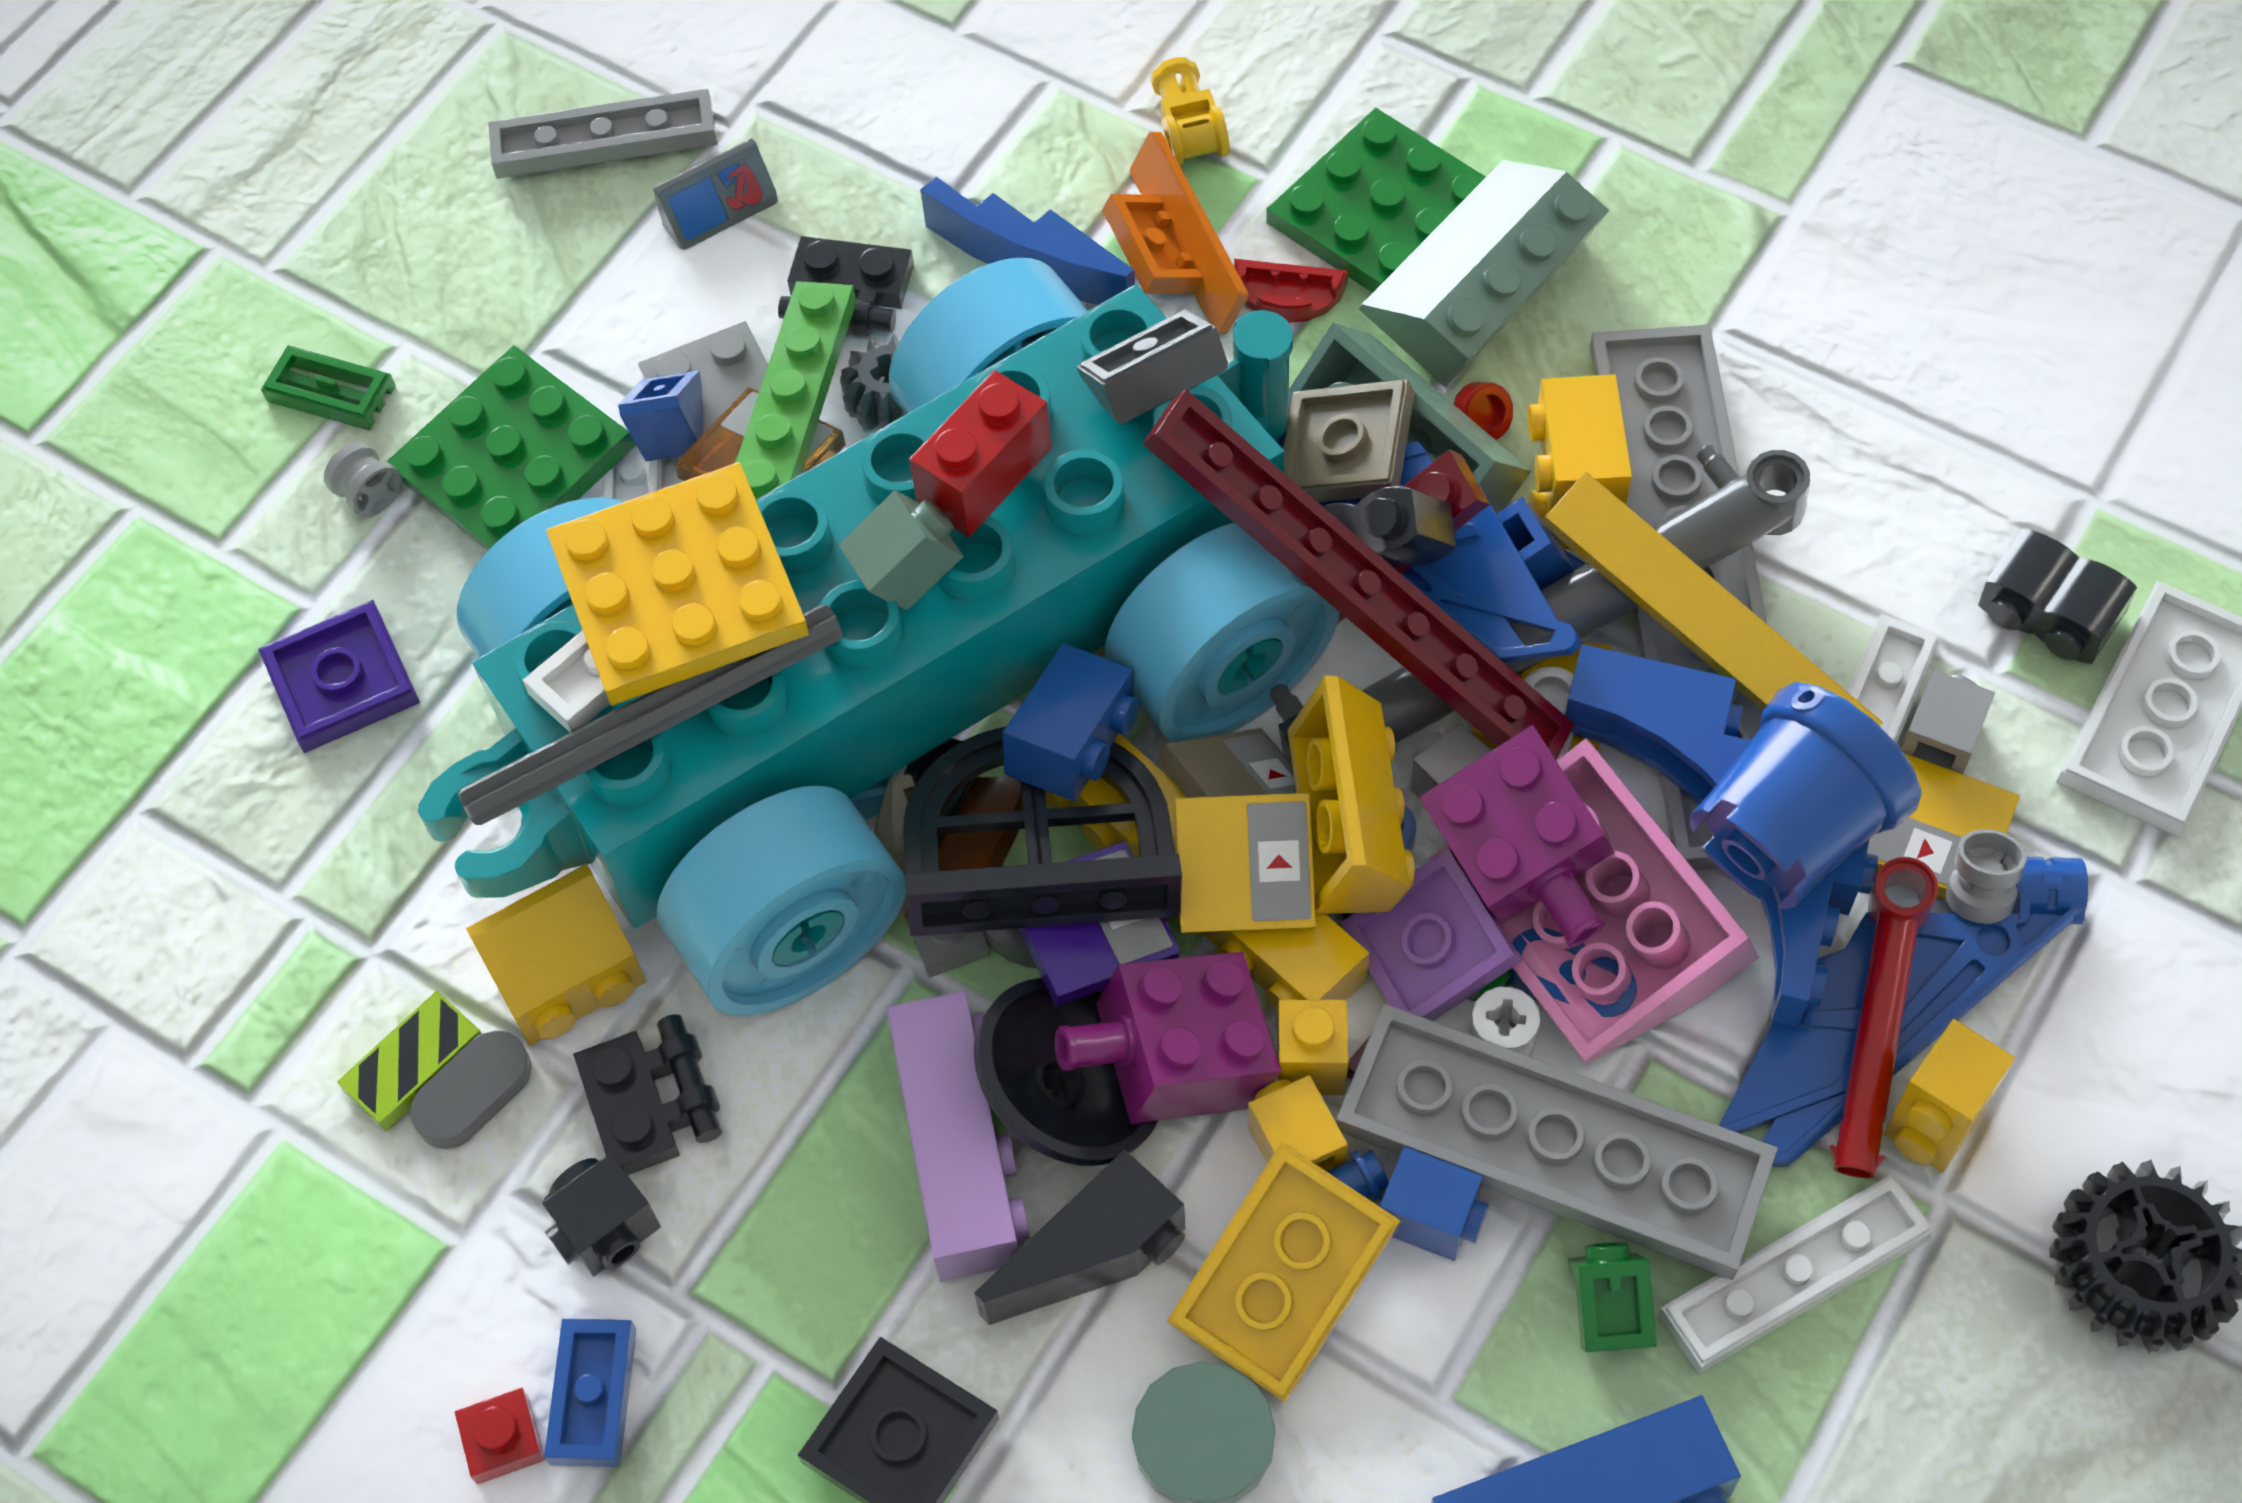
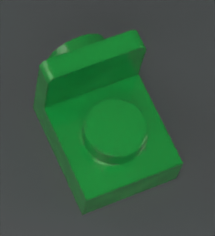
M1623 1242L1586 1245V1257L1568 1258L1569 1273L1575 1277L1581 1349L1585 1352L1657 1347L1649 1260L1638 1253H1629L1628 1243Z

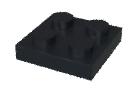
M879 1337L798 1453V1457L803 1465L862 1503H944L1000 1418L998 1410L884 1338Z

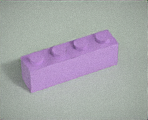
M966 990L886 1007L918 1179L933 1258L940 1282L998 1270L1019 1250L1017 1241L1029 1239L1030 1233L1022 1197L1008 1200L1004 1177L1017 1175L1009 1134L995 1136L991 1116L995 1113L983 1094L976 1074L974 1042L977 1028L984 1012L970 1013Z

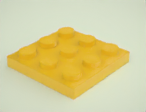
M740 462L546 529L611 706L809 635L806 620Z

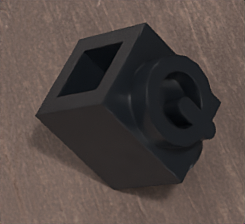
M611 1153L601 1160L596 1158L584 1159L566 1169L553 1182L549 1194L542 1202L554 1223L553 1226L544 1231L551 1244L567 1265H570L579 1258L593 1277L605 1268L614 1269L625 1264L637 1253L641 1242L661 1228L649 1202Z

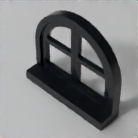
M1006 726L977 734L949 749L924 772L910 795L903 825L910 937L1181 916L1182 871L1179 854L1174 852L1166 799L1161 787L1148 768L1134 754L1116 742H1113L1110 746L1109 759L1100 778L1109 783L1126 803L1046 809L1045 790L1020 781L1023 811L942 816L952 798L966 784L979 775L1004 765L1003 731ZM1135 821L1140 856L1052 863L1048 827ZM1025 829L1028 865L939 871L938 835Z

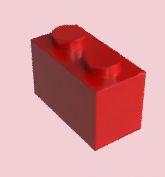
M993 370L909 458L916 501L922 503L925 499H928L935 503L948 516L954 529L969 538L1052 449L1047 401L998 371Z

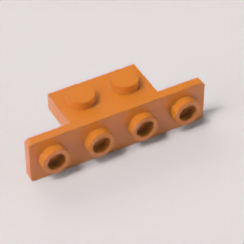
M1149 132L1130 167V175L1141 194H1110L1102 212L1131 268L1134 269L1135 276L1145 294H1194L1208 322L1217 327L1218 334H1226L1247 301L1248 291L1161 132Z

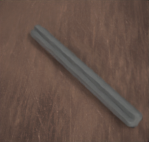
M820 604L803 613L809 632L808 636L649 692L463 787L458 793L460 802L470 820L475 825H483L839 641L842 637V631L837 617L828 605Z

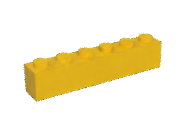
M1118 734L1114 742L1134 754L1148 768L1161 787L1168 806L1174 852L1178 854L1175 798L1187 797L1167 774L1121 734ZM1099 778L1097 781L1089 779L1075 802L1045 791L1046 804L1050 808L1126 803L1121 795L1102 778ZM1135 821L1080 825L1083 835L1095 849L1101 850L1125 841L1132 856H1140ZM1315 914L1316 928L1202 933L1218 947V954L1243 951L1251 978L1265 990L1268 1002L1277 1013L1279 1000H1348L1368 980L1370 953L1326 914ZM1176 916L1175 918L1180 924V916ZM1190 933V934H1192V935H1194V936H1198V935L1201 934V933Z

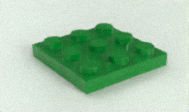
M1375 107L1266 208V223L1335 269L1349 271V278L1374 293L1486 176Z
M513 345L386 462L393 465L400 472L402 482L488 551L503 536L529 518L557 505L579 500L625 457L636 444L627 429Z

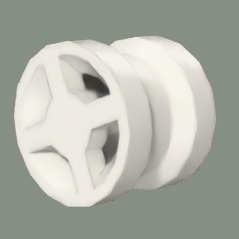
M1496 987L1486 991L1475 1003L1469 1035L1531 1057L1540 1025L1539 1009L1534 1000L1522 990L1513 987ZM1510 1021L1515 1024L1514 1028L1509 1025Z

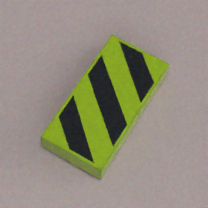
M436 990L337 1081V1084L351 1100L386 1132L411 1109L412 1101L418 1091L466 1045L481 1035L482 1032Z

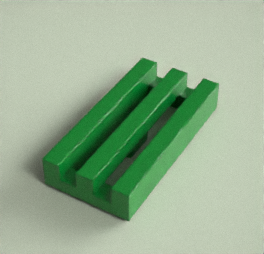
M287 345L262 386L261 391L267 402L370 431L375 423L372 416L373 412L381 413L385 406L383 395L385 393L391 395L396 385L390 373ZM294 367L319 375L310 377L290 371V369ZM333 379L365 387L368 390L364 392L342 386Z

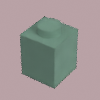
M896 490L839 544V547L868 592L890 603L896 600L898 607L908 610L964 557L949 535L954 529L952 522L935 503L928 499L918 503Z

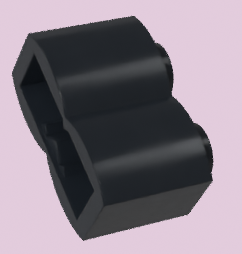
M1392 486L1376 490L1364 497L1356 506L1348 503H1333L1323 506L1393 568H1396L1400 563L1413 566L1430 564L1444 558L1456 548L1451 504L1407 487Z
M2022 529L1986 580L1978 606L1988 614L1995 624L2004 629L2035 634L2056 656L2066 660H2077L2093 664L2128 611L2137 586L2126 576L2105 564L2086 558H2079L2067 546L2045 534Z

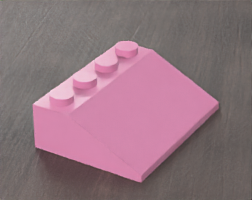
M1586 738L1558 759L1557 763L1615 852L1575 878L1596 913L1602 917L1606 925L1595 936L1583 942L1582 944L1587 946L1583 947L1576 955L1564 950L1573 948L1568 946L1564 936L1554 937L1544 931V928H1548L1563 934L1541 900L1506 922L1500 923L1511 942L1519 934L1532 928L1535 929L1542 939L1529 942L1522 935L1527 943L1522 952L1521 958L1523 961L1515 965L1513 969L1584 1062L1589 1064L1706 999L1758 960L1759 956L1747 934ZM1447 844L1434 855H1432L1429 859L1431 860L1445 849L1449 848L1451 850V848ZM1599 957H1608L1616 960L1619 964L1618 975L1616 976L1591 963V960ZM1567 960H1573L1572 976L1576 984H1570L1559 973L1561 964ZM1583 969L1586 970V975H1585L1584 980H1583V971H1584ZM1631 972L1635 977L1637 984L1636 998L1632 1006L1623 1014L1614 1017H1602L1584 999L1586 998L1601 1005L1612 1004L1628 989L1632 980ZM1536 975L1556 984L1569 1004L1554 999Z

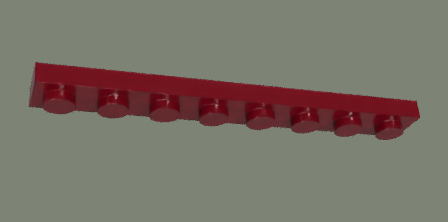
M1184 389L1173 398L1142 443L1145 447L1498 747L1533 725L1555 760L1558 758L1575 726L1569 718L1187 389Z

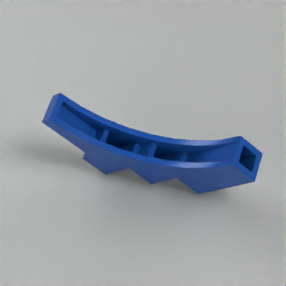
M1581 645L1565 711V716L1575 724L1571 733L1610 745L1656 769L1696 800L1698 804L1710 794L1751 741L1736 737L1743 706L1731 703L1736 683L1735 678L1589 645ZM1869 840L1817 884L1796 907L1786 910L1778 908L1777 906L1788 894L1781 893L1774 888H1771L1761 899L1770 927L1775 967L1771 1022L1798 1028L1807 1005L1819 1008L1828 975L1827 967L1816 965L1820 945L1832 946L1839 914L1849 916L1858 892L1867 895L1871 892L1878 865V856L1867 853Z

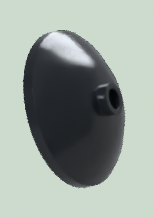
M1042 978L1026 980L1015 984L999 995L986 1010L977 1028L974 1042V1063L980 1087L990 1107L1000 1121L1018 1139L1037 1152L1057 1161L1079 1166H1098L1109 1164L1124 1149L1129 1154L1133 1153L1154 1131L1158 1121L1130 1123L1114 1064L1080 1067L1064 1071L1059 1066L1055 1053V1033L1059 1031V1026L1072 1027L1101 1023L1096 1003L1102 993L1098 991L1055 1007Z

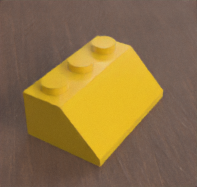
M1324 676L1287 730L1296 793H1310L1315 914L1390 912L1411 888L1415 873L1413 855L1409 849H1404L1401 824L1405 813L1404 796L1399 787H1394L1391 764L1395 755L1394 734L1390 727H1385L1382 705L1379 701L1339 676Z

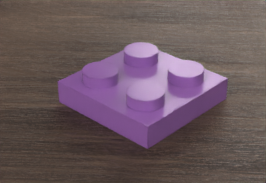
M1449 848L1415 870L1411 888L1390 912L1354 913L1341 922L1344 930L1370 953L1368 970L1388 1004L1431 1021H1435L1523 961L1499 921L1488 909L1458 859Z

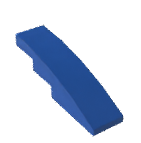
M937 176L920 189L925 226L965 253L986 264L1010 258H1032L1039 260L1051 267L1080 301L1100 305L1135 285L1133 268L1051 209L1033 222L994 193L990 194L976 206Z

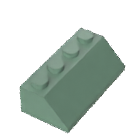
M1503 160L1361 305L1359 310L1447 388L1587 240L1609 212V209L1566 171Z
M1333 322L1289 388V409L1293 392L1408 379L1415 394L1407 442L1419 441L1427 450L1433 462L1449 449L1461 454L1495 512L1499 513L1505 509L1531 470L1372 334Z

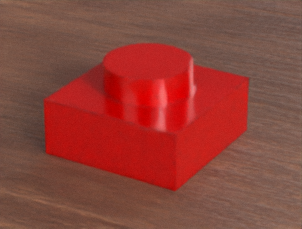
M523 1387L454 1411L469 1474L477 1485L545 1461L530 1398Z

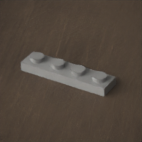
M709 88L488 122L491 165L496 179L718 145Z

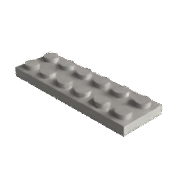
M1385 1003L1381 1008L1336 1118V1124L1343 1134L1399 1155L1404 1146L1483 1175L1481 1186L1731 1280L1734 1279L1738 1271L1778 1147Z

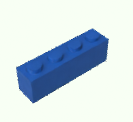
M1703 1395L1435 1496L1432 1498L1431 1503H1729L1727 1497L1732 1495L1741 1478V1474Z

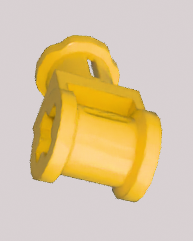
M1173 57L1163 61L1158 68L1153 70L1150 82L1154 93L1162 97L1161 117L1163 135L1178 164L1182 166L1184 159L1215 152L1219 157L1229 155V137L1223 112L1219 105H1215L1210 88L1200 91L1198 86L1200 72L1196 62L1188 60L1186 57ZM1177 73L1180 74L1182 77L1180 79V84H1178L1176 78Z

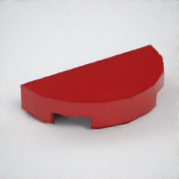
M1234 259V267L1248 291V299L1244 305L1252 311L1267 310L1277 313L1285 318L1288 323L1306 322L1326 314L1341 301L1348 285L1349 271Z

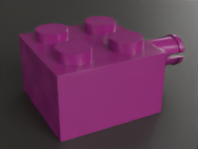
M1533 725L1419 797L1484 903L1501 924L1541 900L1563 933L1564 940L1569 947L1577 946L1589 940L1604 928L1606 923L1601 916H1598L1575 878L1615 852Z
M1243 951L1119 964L1096 1003L1101 1023L1072 1027L1059 1026V1031L1055 1033V1053L1062 1070L1070 1071L1080 1067L1114 1064L1131 1124L1248 1109V1103L1254 1101L1256 1094L1267 1085L1273 1083L1281 1073L1278 1058Z

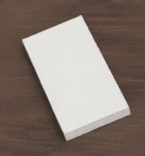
M2156 581L2056 782L2180 838L2242 709V617L2160 581Z

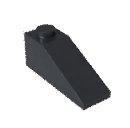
M1124 1149L974 1292L979 1315L991 1325L1135 1277L1152 1261L1156 1265H1161L1177 1251L1185 1238V1234L1182 1232L1186 1229L1184 1203Z

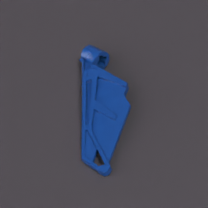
M1286 431L1278 440H1275L1282 449ZM1419 441L1407 442L1400 483L1401 487L1433 462L1429 453ZM1363 498L1318 503L1321 506L1333 503H1348L1356 506ZM1491 503L1454 532L1456 548L1450 554L1430 564L1412 565L1401 574L1504 663L1570 655L1575 653L1581 644L1580 636L1576 629L1569 623L1558 621ZM1509 622L1554 634L1549 643L1525 646Z
M2027 857L2023 875L2016 884L2017 897L2010 916L2001 922L1992 924L1975 923L1962 918L1956 913H1929L1927 920L1917 932L1893 1076L1939 1038L1953 1018L1957 1021L1961 1019L2070 924L2082 925L2084 923L2088 902V873L2082 858L2051 857L2044 860L2043 857ZM1869 912L1865 913L1845 949L1817 959L1816 965L1828 968L1826 985L1819 1008L1807 1005L1798 1028L1772 1022L1719 1124L1720 1127L1742 1134L1773 1122L1761 1141L1778 1147L1772 1167H1787L1791 1165L1844 1118L1845 1097L1876 924L1871 919Z

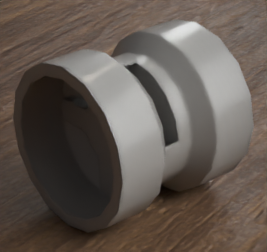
M1987 829L1971 831L1963 836L1958 844L1954 859L1956 870L1953 871L1949 879L1946 900L1953 912L1966 920L1984 924L2001 922L2010 916L2017 897L2016 884L2023 875L2027 861L2026 850L2018 840L2009 834Z

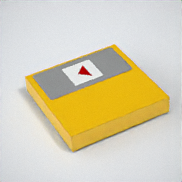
M1904 753L1916 772L1922 791L1918 808L1895 829L1874 834L1869 840L1867 853L1878 856L1876 875L1885 863L1894 858L1912 857L1924 862L1932 869L1938 883L1936 897L1947 901L1946 890L1953 871L1956 870L1954 859L1961 838L1971 831L1980 829L1997 830L2007 834L2020 795Z
M1310 793L1175 798L1177 852L1180 857L1182 871L1181 934L1316 928Z

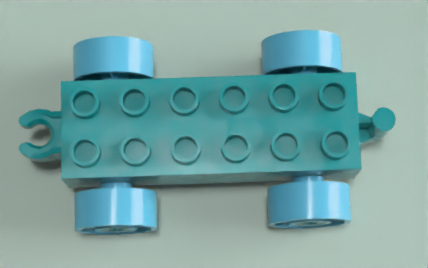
M1010 258L993 262L966 274L940 292L915 317L900 339L890 365L889 388L893 399L905 413V416L756 500L802 613L820 604L828 605L840 623L841 639L516 807L521 812L522 818L521 826L513 839L495 849L466 850L457 857L454 868L466 893L471 897L504 898L555 878L562 870L590 864L634 930L657 916L660 928L717 1010L733 1016H751L774 1011L813 994L849 970L879 942L896 919L903 905L906 895L905 875L850 799L1031 691L1062 643L1089 653H1093L1105 646L1106 659L1133 668V697L1139 700L1141 708L1162 734L1171 742L1231 733L1273 707L1275 703L1270 698L1271 689L1278 684H1284L1291 691L1309 673L1333 637L1339 619V611L1142 444L1173 398L1124 424H1119L1110 417L1080 377L1077 366L1081 362L1167 319L1144 291L1135 284L1088 311L1047 264L1032 258ZM1267 310L1252 311L1242 315L1234 322L1233 361L1228 363V368L1188 391L1284 473V450L1275 440H1278L1285 433L1288 426L1289 356L1293 349V333L1288 321L1281 315ZM996 370L1047 401L1052 449L969 538L956 529L949 533L964 557L908 610L898 607L896 600L890 603L868 592L839 547V544L894 490L916 501L909 458L990 373ZM586 498L547 509L524 521L503 536L484 554L469 574L457 604V623L463 637L478 657V659L472 661V664L505 736L492 747L477 750L454 763L431 782L418 805V813L429 835L434 840L446 842L455 838L465 823L468 815L460 802L458 794L463 787L570 733L528 694L523 683V679L582 631L546 529L623 503V501L611 498ZM638 696L636 698L624 701L613 706L609 704L605 709H603L588 723L616 710L617 708L641 696Z

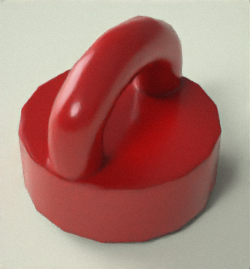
M1471 382L1458 392L1453 403L1495 440L1501 438L1506 433L1513 419V403L1509 393L1504 387L1493 382Z

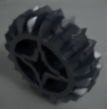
M2151 1159L2141 1162L2135 1174L2123 1161L2119 1164H2114L2107 1173V1177L2096 1171L2090 1174L2083 1182V1190L2077 1188L2068 1194L2063 1202L2066 1211L2060 1212L2053 1221L2052 1231L2060 1238L2055 1239L2049 1247V1258L2064 1264L2054 1276L2055 1285L2076 1287L2077 1291L2068 1302L2070 1305L2069 1310H2082L2088 1306L2095 1313L2090 1322L2091 1332L2101 1331L2108 1323L2117 1327L2116 1338L2118 1347L2129 1345L2136 1334H2139L2148 1354L2158 1352L2165 1344L2166 1339L2177 1352L2185 1350L2193 1343L2194 1336L2201 1341L2211 1339L2219 1331V1323H2229L2239 1311V1305L2235 1300L2242 1299V1249L2235 1246L2242 1241V1226L2225 1224L2223 1221L2230 1212V1201L2217 1202L2212 1205L2204 1198L2209 1189L2208 1180L2199 1181L2192 1188L2182 1184L2181 1165L2171 1168L2164 1178L2159 1177ZM2115 1213L2120 1225L2115 1232L2118 1242H2115L2109 1251L2100 1253L2097 1244L2098 1222L2104 1217ZM2138 1248L2146 1249V1257L2150 1253H2153V1255L2149 1259H2147L2145 1256H2143L2141 1251H2136L2138 1250ZM2155 1255L2158 1260H2164L2158 1264L2153 1262V1257ZM2199 1258L2202 1273L2200 1292L2197 1296L2186 1300L2180 1287L2185 1281L2182 1269L2190 1260ZM2123 1285L2132 1288V1289H2133L2134 1291H2136L2139 1295H2137V1294L2131 1292L2130 1290H2128L2127 1288H2125Z

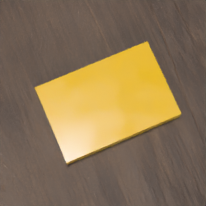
M1281 1142L1170 1314L1167 1322L1277 1398L1287 1402L1402 1221Z

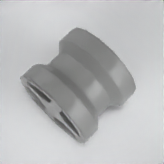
M363 441L352 442L343 446L332 456L324 471L326 487L335 495L346 497L349 508L362 517H372L389 507L397 497L402 484L400 472L390 463L379 461L377 452Z

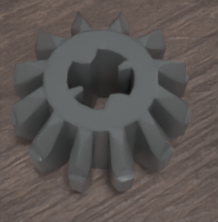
M895 334L887 345L881 346L870 338L867 346L868 352L851 351L850 359L848 360L849 367L841 369L840 384L844 393L842 396L844 408L850 417H857L858 423L862 426L864 432L879 425L880 429L905 416V413L893 399L889 388L890 365L899 344Z

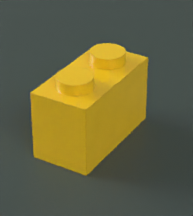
M1953 1018L1910 1079L1883 1135L1893 1140L1898 1151L1909 1160L1920 1165L1930 1164L1944 1173L1986 1112L2016 1057Z

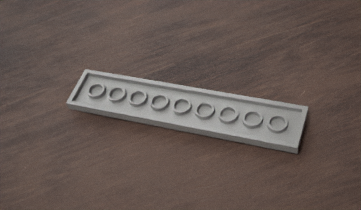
M1711 325L1592 332L1590 353L1594 376L1616 374L1632 474L1627 506L1650 526H1654L1718 490L1704 472V466L1697 459V452L1701 447L1705 445L1714 446L1718 453L1724 455L1738 472ZM1752 543L1704 569L1708 575L1767 624ZM1640 606L1633 610L1640 657L1720 675ZM1734 687L1731 703L1743 706L1736 737L1752 740L1760 729L1763 711ZM1659 772L1670 841L1694 870L1719 868L1702 848L1714 836L1708 828L1706 821L1694 833L1690 826L1691 813L1699 804Z

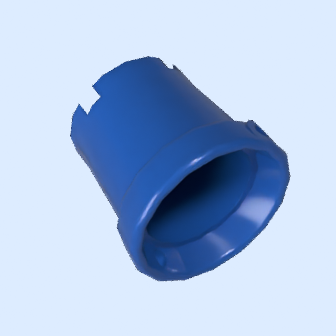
M1793 682L1779 689L1764 708L1759 731L1710 794L1691 813L1690 826L1694 833L1706 821L1708 828L1714 835L1702 847L1709 858L1730 879L1760 900L1771 888L1788 894L1777 906L1786 910L1796 907L1817 884L1874 834L1895 829L1918 808L1922 791L1913 766L1898 744L1872 718L1848 700L1820 686Z

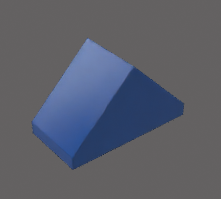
M699 371L641 380L618 404L620 417L646 462L704 453L702 381Z

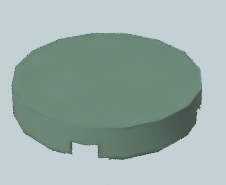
M1196 1362L1172 1368L1150 1384L1136 1407L1132 1441L1139 1470L1156 1492L1174 1503H1236L1259 1485L1272 1463L1275 1424L1269 1402L1250 1378L1227 1365Z

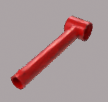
M1898 857L1885 863L1877 873L1868 898V911L1871 919L1876 924L1845 1097L1844 1118L1840 1125L1837 1146L1830 1145L1834 1160L1833 1169L1838 1173L1856 1178H1875L1876 1170L1886 1159L1884 1155H1879L1917 932L1927 920L1938 892L1937 879L1932 869L1924 862L1912 857ZM1893 885L1909 887L1917 894L1920 903L1913 907L1897 906L1888 899L1885 889Z

